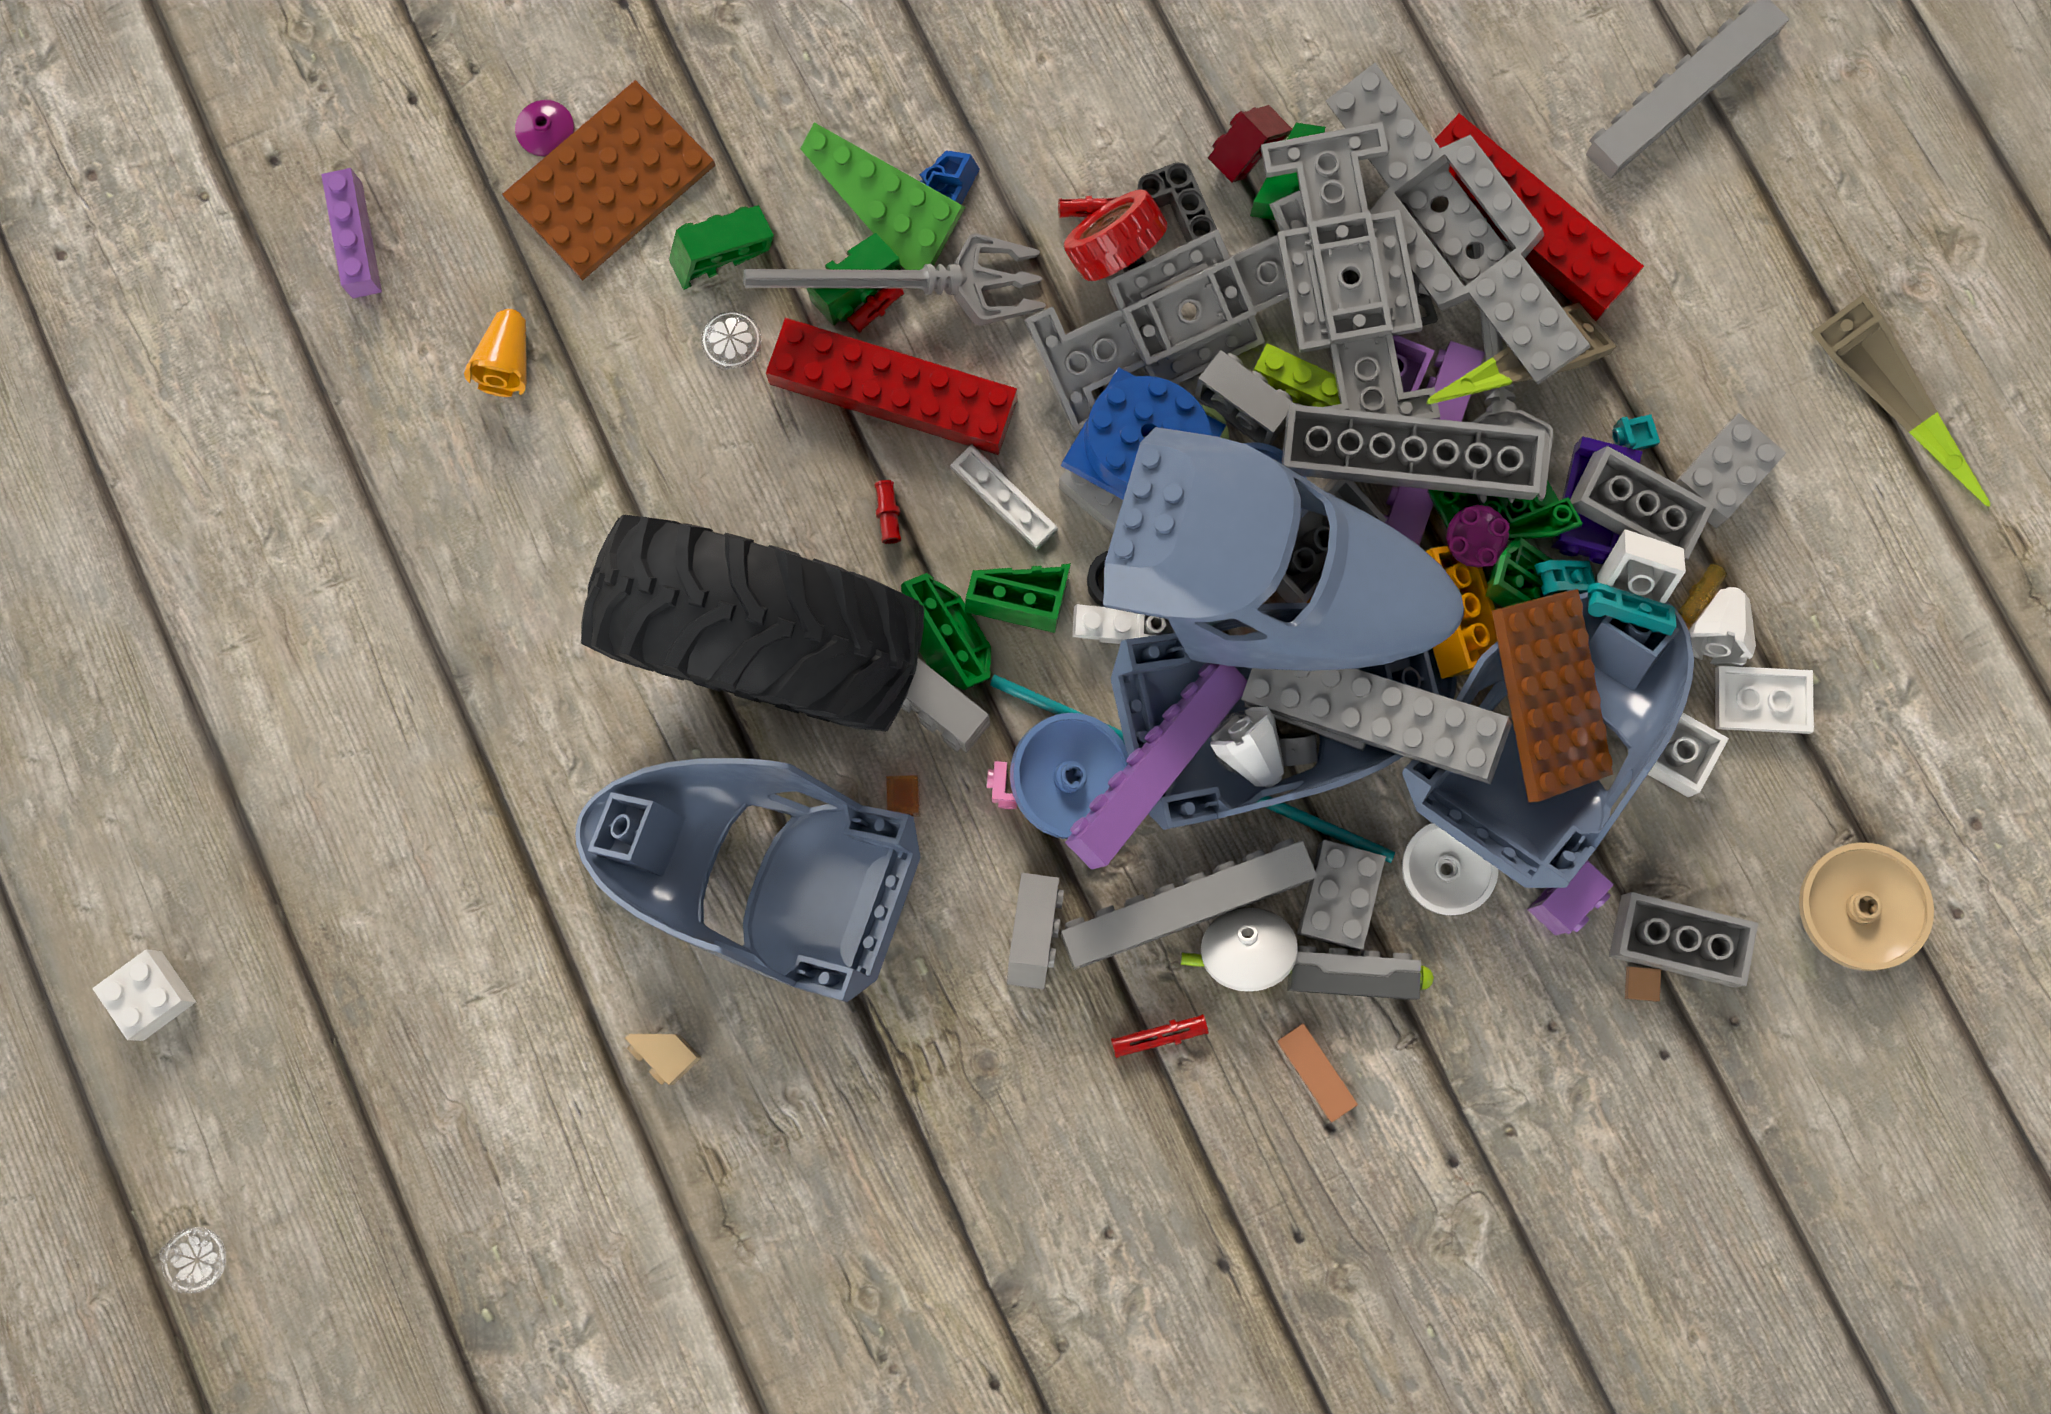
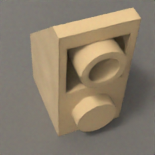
M629 1034L625 1037L630 1043L627 1047L629 1052L640 1062L643 1059L646 1060L652 1067L649 1073L661 1085L665 1082L668 1085H674L702 1058L678 1034Z

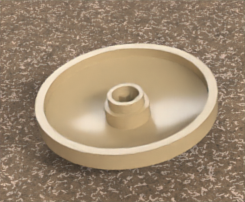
M1852 843L1828 852L1809 869L1800 889V916L1809 938L1828 958L1851 969L1879 971L1897 966L1913 957L1922 948L1932 929L1934 904L1927 881L1909 859L1883 845Z

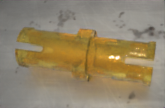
M1710 564L1700 581L1690 588L1688 599L1678 610L1684 622L1694 624L1704 607L1715 597L1714 593L1727 576L1722 567Z

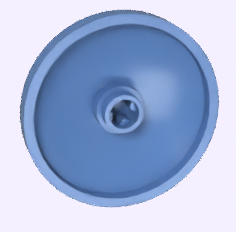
M1063 713L1037 723L1019 741L1011 761V789L1020 811L1030 823L1044 833L1057 838L1068 839L1072 834L1070 831L1072 825L1080 818L1086 817L1091 811L1089 808L1090 803L1098 795L1104 794L1110 787L1108 781L1117 772L1123 771L1128 765L1126 762L1128 758L1126 746L1117 733L1107 724L1085 714Z

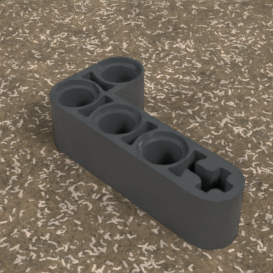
M1177 162L1146 173L1139 179L1137 190L1151 188L1157 191L1151 197L1159 208L1168 204L1171 205L1187 243L1198 238L1194 234L1196 230H1203L1209 233L1217 229L1192 170L1185 163ZM1181 178L1185 183L1178 185L1171 180ZM1192 204L1196 209L1188 211L1183 208V205Z

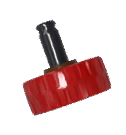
M1146 190L1131 191L1105 204L1076 226L1065 239L1064 250L1083 279L1086 281H1097L1111 276L1122 269L1126 272L1147 262L1143 255L1163 237L1167 230V221L1156 202Z

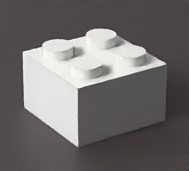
M1625 529L1597 574V583L1665 604L1686 572L1684 548Z
M1682 713L1674 734L1648 775L1686 797L1698 794L1729 738Z
M144 950L92 988L127 1040L144 1041L196 1003L163 952L156 950Z

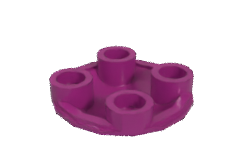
M1473 505L1465 507L1454 515L1448 525L1446 535L1448 549L1456 560L1466 566L1477 568L1491 566L1496 563L1499 556L1507 548L1509 523L1499 512L1489 506Z

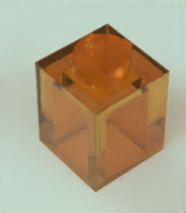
M918 775L886 776L887 810L909 814L912 817H921L920 779Z

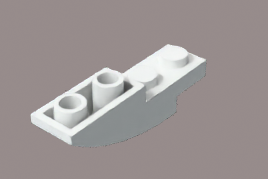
M1080 604L1074 606L1072 637L1097 639L1101 643L1121 644V641L1125 639L1175 633L1168 619L1099 606Z

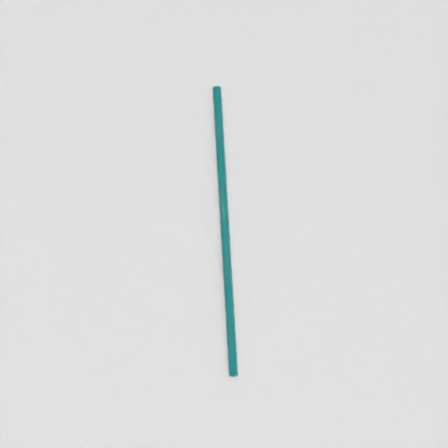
M994 674L990 686L1055 715L1063 713L1083 714ZM1108 725L1125 744L1122 730ZM1265 796L1257 802L1273 799V797ZM1280 803L1265 807L1352 847L1386 856L1385 861L1391 863L1395 856V851L1289 804Z

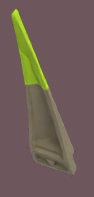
M1862 294L1811 332L1838 366L1985 506L1990 507V501L1928 397L1887 323L1865 294Z
M1579 302L1562 308L1588 341L1590 348L1556 373L1588 366L1592 361L1610 355L1617 347ZM1506 347L1463 377L1433 394L1426 404H1434L1531 380L1532 377L1511 349Z

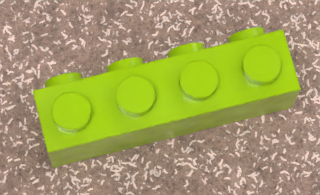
M1266 344L1253 371L1262 374L1267 379V384L1276 390L1281 389L1288 393L1293 403L1314 407L1340 404L1335 374L1273 345Z

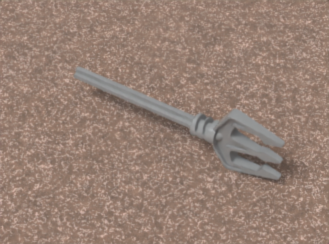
M1479 243L1471 244L1473 259L1480 258L1484 253V247ZM1480 310L1485 359L1487 361L1503 350V344L1500 334ZM1514 384L1483 391V394L1486 396L1484 400L1485 405L1488 408L1486 413L1472 423L1546 430L1540 492L1537 495L1538 500L1543 501L1546 494L1553 428L1548 423L1522 410H1517V405L1513 403L1516 399L1514 393H1512ZM1476 494L1480 504L1484 505L1487 495ZM1508 498L1510 503H1513L1515 498Z
M971 234L964 243L954 264H948L947 268L942 264H938L935 269L932 264H925L921 270H743V285L745 288L922 289L925 295H931L933 290L938 295L945 291L948 295H954V299L971 321L979 326L1041 311L1046 306L1043 302L1023 298L1018 306L990 307L986 305L982 291L1010 285L1024 288L1040 283L1043 278L1023 271L1010 274L981 267L978 264L979 253L1009 254L1016 262L1035 258L1040 253L1037 249L981 234Z

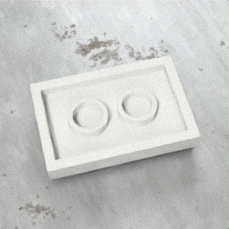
M1735 666L1716 667L1715 729L1803 734L1814 732L1813 670Z

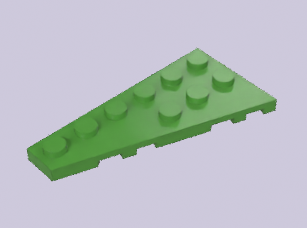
M814 122L800 148L801 151L872 233L876 232L899 257L900 265L905 270H921L925 264H932L934 266L966 207Z

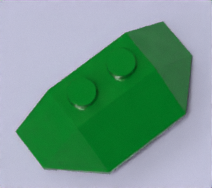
M1521 537L1515 538L1492 567L1485 596L1502 607L1545 597L1541 590L1543 585L1541 575H1537L1535 565L1553 559Z
M928 573L904 581L901 584V593L918 600L919 604L924 606V629L919 652L926 664L951 685L963 690L987 681L991 675V671H989L991 665V645L972 614L965 612V603L961 596L946 585L935 581L934 577Z

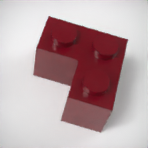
M1270 105L1259 108L1254 107L1245 112L1240 111L1230 121L1231 128L1228 132L1222 134L1213 143L1212 147L1214 150L1208 159L1231 183L1245 179L1262 158L1261 144L1286 140L1292 128Z

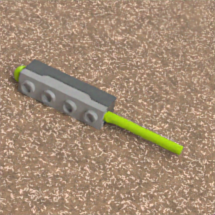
M1297 946V959L1293 969L1288 974L1287 991L1417 1000L1420 999V990H1426L1432 985L1434 976L1428 967L1421 966V960H1412V954L1393 953V958H1381L1379 951L1363 950L1361 951V956L1348 955V949L1329 948V954L1316 953L1317 947ZM1181 953V965L1205 967L1201 954Z

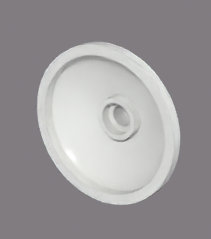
M1433 823L1420 829L1410 839L1403 854L1402 874L1408 891L1420 905L1437 914L1461 915L1475 910L1490 897L1498 879V868L1485 861L1481 856ZM1443 864L1450 866L1451 873L1449 875H1444L1441 872Z
M1259 908L1237 909L1218 917L1206 930L1201 943L1202 961L1207 972L1218 983L1238 991L1264 990L1281 982L1293 969L1298 954L1297 939L1290 925L1277 914Z

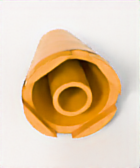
M505 309L496 313L466 365L465 379L469 383H471V379L479 384L477 389L485 393L500 397H512L513 392L519 391V395L525 392L527 385L526 320L521 316L520 312L514 309Z

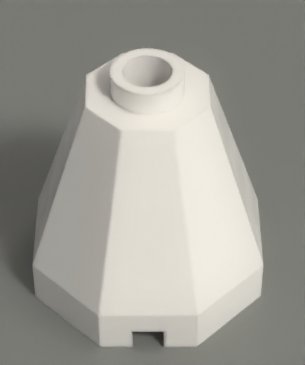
M1735 587L1720 589L1689 629L1693 656L1702 660L1704 654L1712 657L1713 659L1710 664L1716 666H1743L1747 658L1750 660L1753 657L1756 642L1751 603L1742 590Z
M1251 707L1245 710L1246 717L1240 719L1238 715L1232 716L1212 733L1211 738L1213 741H1211L1210 745L1218 757L1252 784L1269 788L1281 781L1285 768L1275 719L1268 707Z

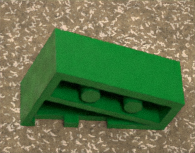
M1296 122L1287 140L1325 133L1326 127ZM1297 173L1266 178L1253 202L1250 216L1275 220L1269 204L1300 191Z
M759 205L750 208L746 206L740 207L733 213L723 216L713 215L706 221L696 224L686 223L676 229L669 262L683 290L692 286L690 281L707 273L708 277L711 278L717 275L716 269L725 264L733 262L734 266H737L769 251L774 234Z
M876 232L849 249L846 253L848 257L840 263L836 264L832 260L825 265V268L829 270H901L899 257ZM807 288V292L813 305L835 326L839 321L845 322L854 313V309L862 302L866 303V299L870 295L874 296L879 288Z
M1071 563L1061 564V567L1042 568V566H1032L1031 569L1012 570V568L973 570L965 598V612L1055 633L1069 580Z

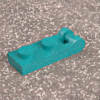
M1549 560L1535 565L1536 573L1541 575L1543 582L1541 586L1543 596L1578 589L1579 594L1587 592L1591 584L1596 583L1589 561Z
M1593 583L1588 587V612L1594 617L1607 615L1622 622L1632 623L1647 628L1652 632H1660L1669 636L1676 629L1675 607L1602 583Z

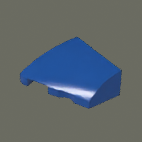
M946 150L937 158L934 165L926 168L919 174L922 178L920 182L962 205L980 168L971 154Z

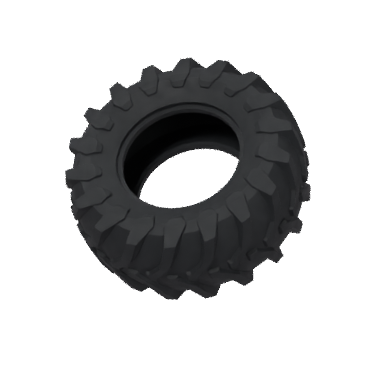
M621 515L609 532L590 576L581 621V644L613 660L648 671H655L658 674L678 680L692 681L695 685L719 692L723 690L733 693L734 696L758 703L765 702L775 705L779 709L797 714L799 712L805 713L812 718L854 729L886 732L903 705L916 671L924 629V606L919 604L918 600L871 578L815 558L813 560L803 558L799 553L773 545L767 547L754 543L752 539L726 532L723 535L713 532L710 528L692 524H681L677 521L642 516Z

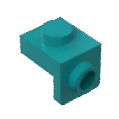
M1652 414L1629 420L1627 416L1622 417L1613 426L1612 437L1615 445L1643 450L1655 447L1660 443Z

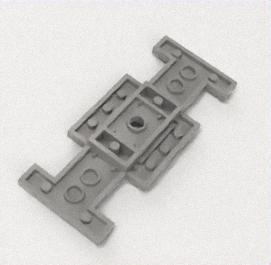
M1383 122L1261 144L1266 178L1297 173L1307 227L1280 231L1277 233L1299 353L1330 348L1340 404L1324 408L1440 419L1438 403L1426 404L1427 400L1436 393L1435 387L1403 392L1393 336L1419 332L1423 328L1400 209L1371 215V212L1368 211L1361 176L1360 160L1387 156L1388 154ZM1349 270L1356 272L1359 276V281L1353 285L1346 284L1342 279L1344 272Z
M1300 191L1269 204L1280 231L1307 227ZM1213 230L1107 280L1106 282L1118 308L1116 311L1065 334L1054 307H1049L1024 319V322L1072 430L1077 432L1084 426L1095 403L1091 391L1109 383L1118 367L1129 373L1143 367L1147 376L1163 378L1178 384L1203 372L1220 350L1226 354L1232 353L1237 356L1264 343L1265 340L1254 315L1289 298L1277 235L1229 257L1219 230ZM1188 302L1196 307V316L1190 321L1184 319L1181 313L1183 305Z

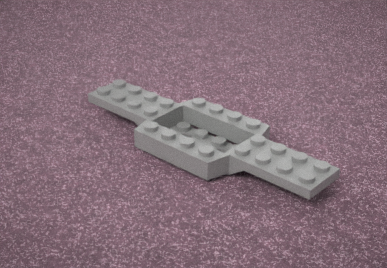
M1376 63L1372 64L1326 100L1327 105L1345 129L1383 122L1388 154L1387 156L1370 158L1368 160L1380 174L1388 189L1369 211L1372 215L1400 209L1412 272L1441 311L1472 299L1537 385L1590 348L1588 341L1525 260L1526 256L1544 237L1542 227L1471 135L1440 148ZM1450 166L1514 248L1512 252L1504 245L1449 172ZM1445 197L1448 199L1449 206L1444 212L1437 213L1432 210L1431 204L1435 198ZM1403 204H1406L1409 207V209L1412 211V213L1415 215V217L1418 219V221L1421 223V225L1424 227V229L1427 231V233L1430 235V237L1433 239V241L1436 243V245L1439 247V249L1442 251V253L1445 255V257L1448 259V261L1451 263V265L1454 267V269L1466 283L1465 286L1462 284V282L1459 280V278L1456 276V274L1453 272V270L1450 268V266L1447 264V262L1444 260V258L1441 256V254L1438 252V250L1435 248V246L1432 244V242L1429 240V238L1426 236V234L1423 232V230L1420 228V226L1417 224V222L1414 220V218L1411 216V214L1408 212V210L1405 208ZM1473 243H1479L1484 247V253L1478 259H1470L1466 255L1468 246Z

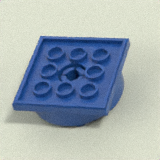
M1118 367L1106 389L1095 401L1087 421L1063 459L1061 466L1123 500L1140 442L1144 439L1143 436H1147L1155 427L1220 437L1226 425L1206 415L1196 398L1178 384L1159 377L1134 376Z

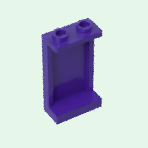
M1582 436L1574 445L1562 499L1567 497L1571 499L1594 452L1609 446L1640 463L1642 451ZM1577 512L1582 525L1554 536L1551 548L1558 549L1561 554L1575 557L1582 555L1589 557V560L1593 563L1604 564L1620 535Z

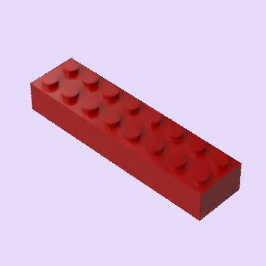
M1458 113L1434 139L1435 142L1442 148L1466 136L1471 135L1543 229L1544 237L1526 256L1525 260L1570 301L1574 304L1579 302L1589 315L1597 321L1635 280L1644 268V265ZM1450 166L1449 172L1460 185V187L1463 189V191L1466 193V195L1470 198V200L1473 202V204L1476 206V208L1479 210L1484 218H1487V222L1498 235V237L1501 240L1507 241V239L1504 237V235L1501 233V231L1498 229L1495 223L1491 220V218L1488 216V214L1485 212V210L1482 208V206L1479 204L1476 198L1472 195V193L1469 191V189L1466 187V185L1463 183V181L1460 179L1457 173Z
M786 317L766 370V376L769 384L960 444L967 446L972 444L977 449L996 455L1000 454L1018 400L1017 388Z

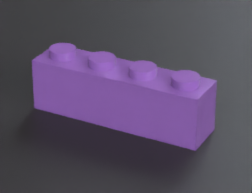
M351 168L321 174L341 286L353 299L382 293L361 180Z

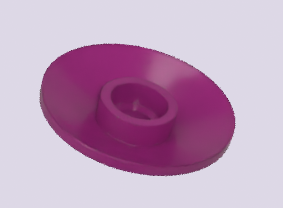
M539 100L529 104L520 112L515 123V134L518 142L527 152L536 156L546 157L574 133V121L570 112L562 104L552 100ZM547 121L546 125L542 127L537 126L540 122Z

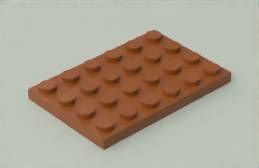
M635 80L502 193V196L583 281L715 167L716 164L707 152Z
M1578 589L1492 610L1528 802H1539L1613 775L1612 757L1609 754L1606 738L1607 730L1600 707L1601 698L1597 691L1594 675L1595 667L1591 659L1588 644L1589 635L1585 628L1582 612L1583 604Z

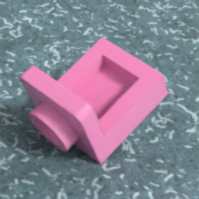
M994 761V770L988 769L987 788H993L992 803H998V808L1017 809V803L1013 794L1006 793L1007 762Z

